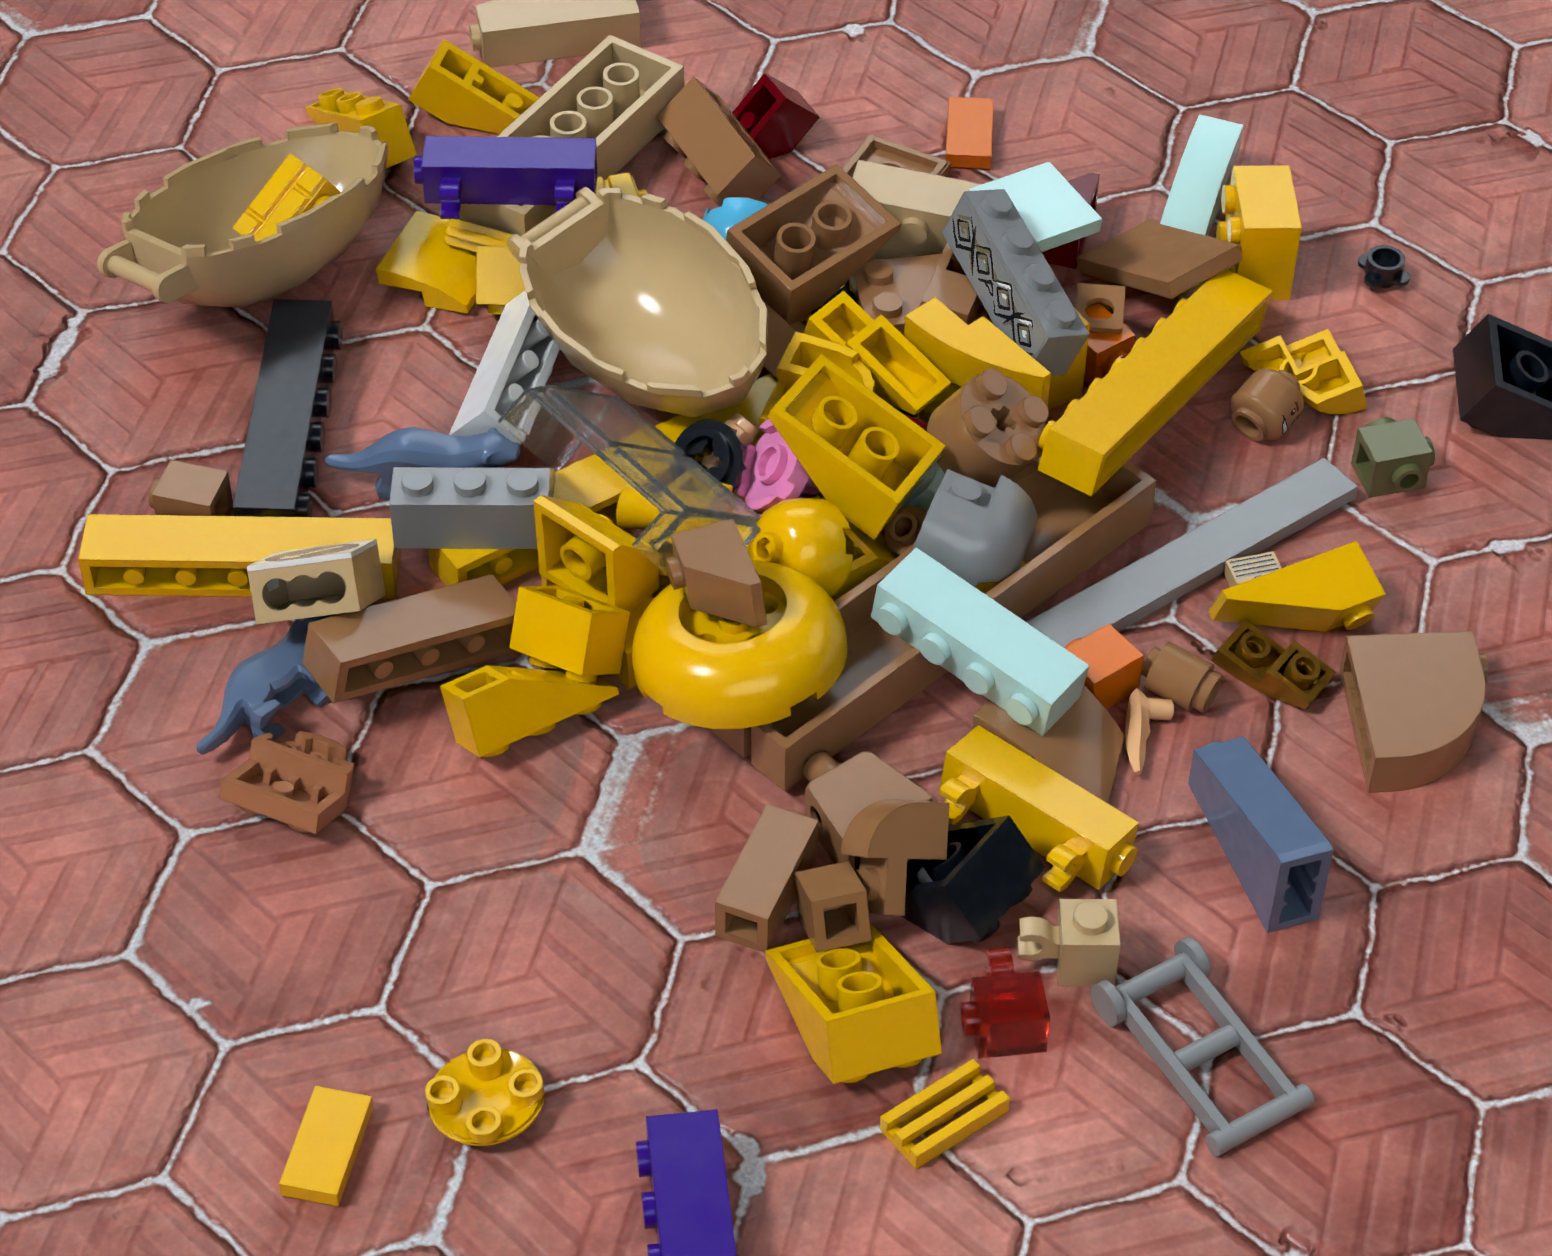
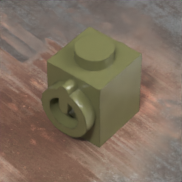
M1389 417L1379 418L1371 421L1364 427L1358 428L1351 465L1369 498L1425 488L1429 468L1435 462V450L1431 439L1428 436L1424 437L1414 418L1400 421Z

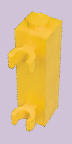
M979 725L946 751L939 794L946 798L944 803H949V823L954 825L959 822L968 809L983 819L1010 815L1032 849L1046 857V861L1053 864V867L1042 877V881L1052 888L1062 892L1077 876L1099 890L1115 875L1123 876L1133 865L1138 853V849L1134 846L1139 826L1138 821Z

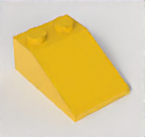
M822 354L767 415L826 501L838 507L849 522L874 540L923 482L946 445Z
M871 923L872 941L816 952L810 939L765 950L769 968L812 1059L833 1084L839 1082H858L866 1078L868 1074L892 1067H911L921 1062L924 1058L942 1054L936 991Z

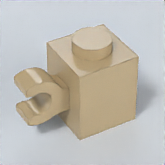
M1059 899L1056 926L1051 925L1047 920L1040 917H1024L1019 919L1020 936L1017 938L1018 959L1037 961L1055 958L1058 986H1092L1102 980H1108L1115 986L1120 952L1117 899Z

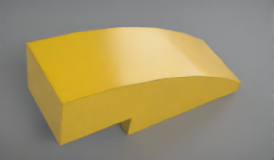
M844 290L808 318L804 334L839 343L859 352V359L871 371L872 378L875 380L874 393L891 405L910 414L916 415L947 390L952 383L882 314L875 320L872 319Z
M936 297L905 315L904 336L952 383L962 387L971 378L981 374L983 371L989 368L996 369L1004 376L1019 383L1031 395L1040 397L1048 407L1051 372L984 316L967 325Z

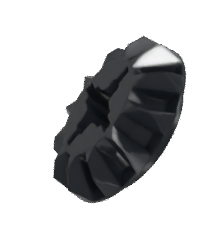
M712 419L700 420L688 426L677 438L671 453V473L675 483L686 474L732 485L733 489L738 488L736 480L740 472L747 469L742 462V452L747 447L739 441L736 435L737 430L723 422ZM713 452V455L719 457L722 464L717 467H710L708 470V467L702 465V462L695 461L696 456H708Z

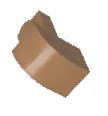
M886 799L868 805L851 821L842 841L841 854L860 857V869L856 874L866 889L869 913L905 916L907 859L947 860L949 803Z

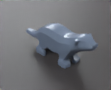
M409 427L395 430L383 436L364 450L352 454L327 455L325 464L340 470L379 474L375 486L379 499L390 500L393 467L497 468L516 461L520 455V445L506 438L496 428H490L488 432L477 435L451 436L432 430Z
M334 615L295 619L289 631L278 643L238 664L228 679L224 691L220 718L215 727L197 743L196 750L198 753L206 754L225 743L243 725H248L251 728L254 738L270 732L273 735L274 741L285 733V728L280 724L269 725L277 710L287 707L301 694H306L317 707H321L330 700L302 664L309 622Z

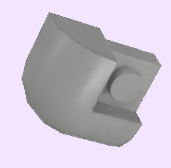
M947 469L928 509L912 551L917 547L975 588L980 582H997L1009 577L1020 568L1036 529L1037 512L1028 494L1017 483L1003 475L1000 476L996 488H993Z

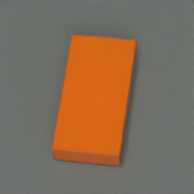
M949 97L945 160L951 162L950 167L991 169L994 99Z

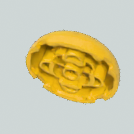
M751 560L761 581L767 625L753 627L691 609L683 588L674 590L672 585L669 584L647 606L634 633L632 666L636 684L644 698L649 696L662 706L664 715L697 727L741 729L765 725L791 716L790 707L802 702L811 695L817 700L821 698L834 685L845 666L848 652L846 629L841 613L833 599L816 581L793 568L768 561Z

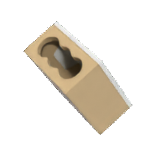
M377 539L275 552L247 566L256 625L361 611L386 596Z

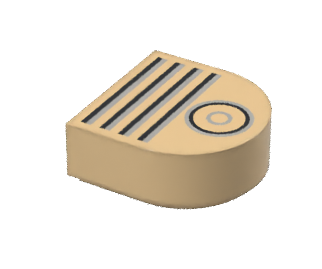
M1274 551L1225 560L1223 573L1229 586L1232 587L1282 567Z

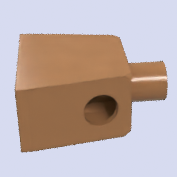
M820 751L810 757L803 767V775L810 781L805 788V816L819 820L818 840L833 863L849 861L856 873L860 869V857L841 854V846L849 824L861 810L872 803L886 799L932 801V797L925 790L871 752H861L839 765L826 751Z

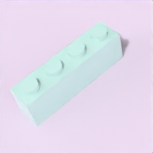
M917 547L877 584L871 613L872 619L877 621L886 632L897 635L920 651L929 662L942 666L962 680L972 692L985 696L1004 709L1017 723L1027 725L1043 737L1080 698L1090 665Z

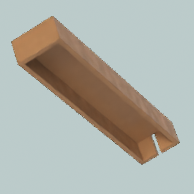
M1040 456L1016 475L1009 478L1028 494L1037 512L1036 529L1023 558L1026 564L985 594L1019 618L1024 617L1151 523L1157 480L1130 461H1127L1096 493L1089 496L1038 471ZM914 546L834 601L845 625L848 652L845 666L839 678L821 698L817 700L811 695L802 702L790 707L791 716L769 724L741 729H711L712 733L743 758L751 753V764L783 791H787L805 777L803 775V767L814 754L826 751L833 757L949 672L942 666L929 662L920 651L897 635L886 632L877 621L871 618L877 584L912 552Z

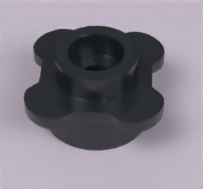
M1375 246L1369 250L1368 254H1363L1358 259V266L1364 269L1365 272L1363 281L1371 288H1389L1393 285L1405 286L1410 281V274L1404 271L1405 256L1399 249L1393 246Z

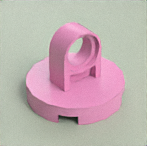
M770 419L764 421L758 429L765 431V433L759 439L757 445L753 446L747 443V448L742 452V462L747 469L740 472L736 480L738 488L735 489L737 495L745 498L746 503L743 506L756 514H763L770 507L786 499L813 498L817 495L824 497Z

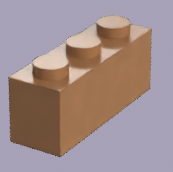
M695 77L656 115L667 129V132L663 135L665 140L678 153L682 155L685 153L687 158L683 161L684 165L699 180L707 182L703 190L720 207L723 204V200L728 197L758 200L781 176L722 98Z

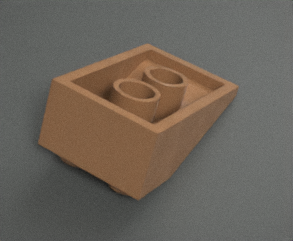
M835 164L727 229L726 241L749 266L760 297L788 324L792 325L822 306L900 230L901 223L838 164Z

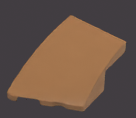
M1085 685L1083 686L1080 698L1043 737L1027 725H1021L1014 721L1004 709L989 699L973 714V729L978 725L1109 804L1116 780L1117 765L1120 762L1124 745V734L1112 716Z

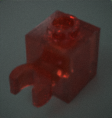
M1010 947L987 949L989 967H985L986 976L971 978L970 1000L960 1004L964 1036L974 1037L978 1059L1047 1052L1051 1018L1040 971L1014 973Z

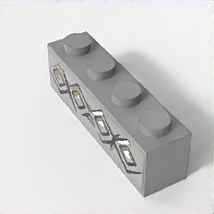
M1006 190L964 191L942 234L994 325L1051 372V376L1065 375L1090 335Z

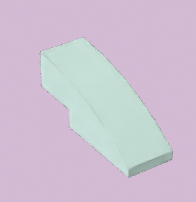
M1199 114L1181 158L1160 224L1205 236L1209 235L1221 207L1223 185H1227L1233 166L1240 153L1243 132L1242 124Z

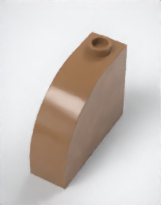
M1473 631L1346 636L1340 675L1368 793L1404 791L1421 787L1451 772L1464 759L1472 746L1484 703L1485 683L1488 679L1487 657L1485 652H1478Z

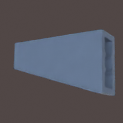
M1245 737L1224 742L1215 741L1204 747L1194 749L1188 785L1266 932L1269 933L1318 920L1333 855V848L1330 842Z

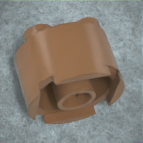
M989 368L971 378L932 412L927 424V432L946 445L940 454L941 458L937 460L944 473L949 469L988 486L996 487L1001 475L1009 479L1042 453L1043 450L1038 447V442L1046 426L1045 421L1048 419L1049 412L1046 404L1040 397L1031 395L1023 386L1013 379L1004 376L1000 371Z

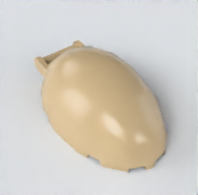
M337 123L286 129L285 139L267 144H262L260 137L248 139L186 163L163 177V187L150 195L149 191L143 190L134 199L135 209L132 212L123 213L121 219L122 230L126 239L101 252L97 260L98 271L108 278L120 277L152 291L154 297L164 303L178 301L181 304L245 308L285 295L344 254L375 210L382 197L388 156L387 142L382 143L378 139L377 131L372 126H362L359 128V133L338 131ZM290 153L322 175L341 192L303 214L276 224L278 233L265 239L255 241L253 235L241 236L232 229Z
M584 187L576 193L577 198L547 219L523 235L514 234L507 239V245L511 253L520 262L519 269L530 307L544 329L574 367L628 403L692 418L743 403L762 371L766 359L768 311L757 290L756 282L749 266L712 225L690 211L684 214L678 209L668 206L667 200L662 197L648 193L642 197L622 194L621 188H601L597 191V196L589 188Z

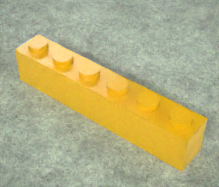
M87 514L78 561L86 595L252 597L247 566L275 552L377 539L386 594L381 599H396L401 550L400 548H394L391 518Z

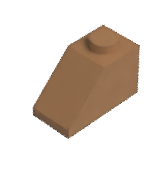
M733 518L670 534L674 556L666 558L668 575L674 590L683 588L691 609L753 627L767 625L761 581Z

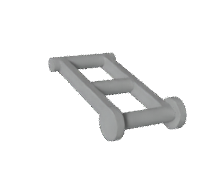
M1185 937L1175 943L1174 957L1117 986H1114L1108 980H1102L1091 986L1090 994L1097 1013L1106 1024L1114 1027L1122 1022L1125 1023L1210 1132L1205 1137L1206 1144L1212 1154L1220 1156L1314 1104L1315 1100L1312 1091L1307 1085L1302 1083L1294 1087L1208 980L1211 974V967L1204 949L1194 938ZM1182 979L1220 1028L1173 1053L1135 1002ZM1236 1046L1276 1098L1228 1123L1188 1071Z

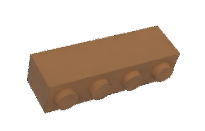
M490 574L372 605L361 611L343 613L309 622L302 664L334 704L516 652L509 648L516 601L494 575Z

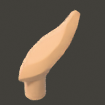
M1138 688L1130 695L1125 718V744L1129 761L1136 776L1141 774L1145 761L1146 741L1151 732L1149 719L1170 721L1174 713V705L1171 699L1147 698Z

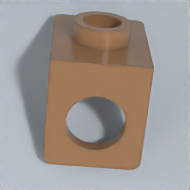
M1077 283L1075 309L1090 324L1089 332L1122 333L1126 286ZM1099 302L1113 315L1106 320H1094L1086 314L1085 309Z

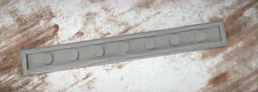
M1322 458L1028 620L1027 623L1063 648L1072 640L1084 638L1109 623L1119 632L1223 574L1225 560L1256 555L1355 500L1358 486L1326 458Z

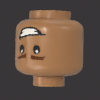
M1260 368L1252 373L1233 394L1230 402L1231 419L1236 429L1252 441L1277 440L1285 434L1303 412L1304 400L1300 392L1299 382L1287 371Z

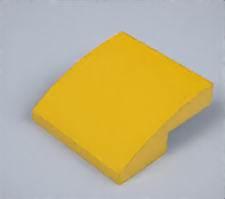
M416 211L377 266L376 273L379 284L422 291L425 306L468 314L476 302L477 253L452 247L444 242L446 227L450 219H440V216Z

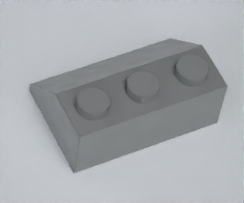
M393 467L389 507L394 548L537 549L533 501L540 495L554 497L555 469Z

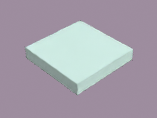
M1050 162L969 189V191L1005 189L1041 252L1100 232L1102 218Z

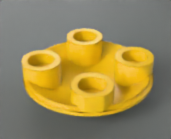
M481 1039L472 1043L466 1053L455 1057L445 1064L435 1077L427 1083L425 1095L429 1116L435 1127L443 1135L466 1145L488 1146L508 1141L525 1131L535 1121L542 1109L545 1089L539 1070L529 1059L517 1052L502 1049L492 1039Z

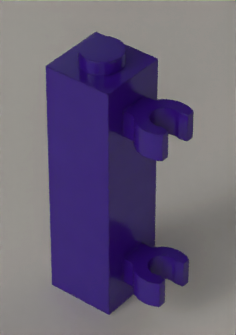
M425 136L423 155H415L414 158L415 184H423L425 203L441 204L440 219H460L461 204L556 205L555 212L575 200L577 198L576 193L582 188L587 187L595 194L597 192L596 138Z

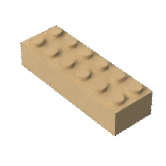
M609 35L497 137L596 138L598 177L607 180L608 176L619 172L665 128L656 115L684 87V66ZM461 204L460 219L521 236L554 214L556 205Z

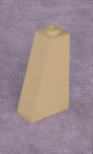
M491 0L475 6L476 24L469 25L472 51L480 50L483 63L489 67L588 55L609 35L641 48L640 12L636 0Z

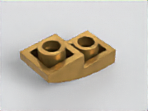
M1244 619L1218 648L1211 659L1212 662L1257 691L1303 709L1310 705L1336 674V671L1294 640L1287 649H1284L1247 619Z

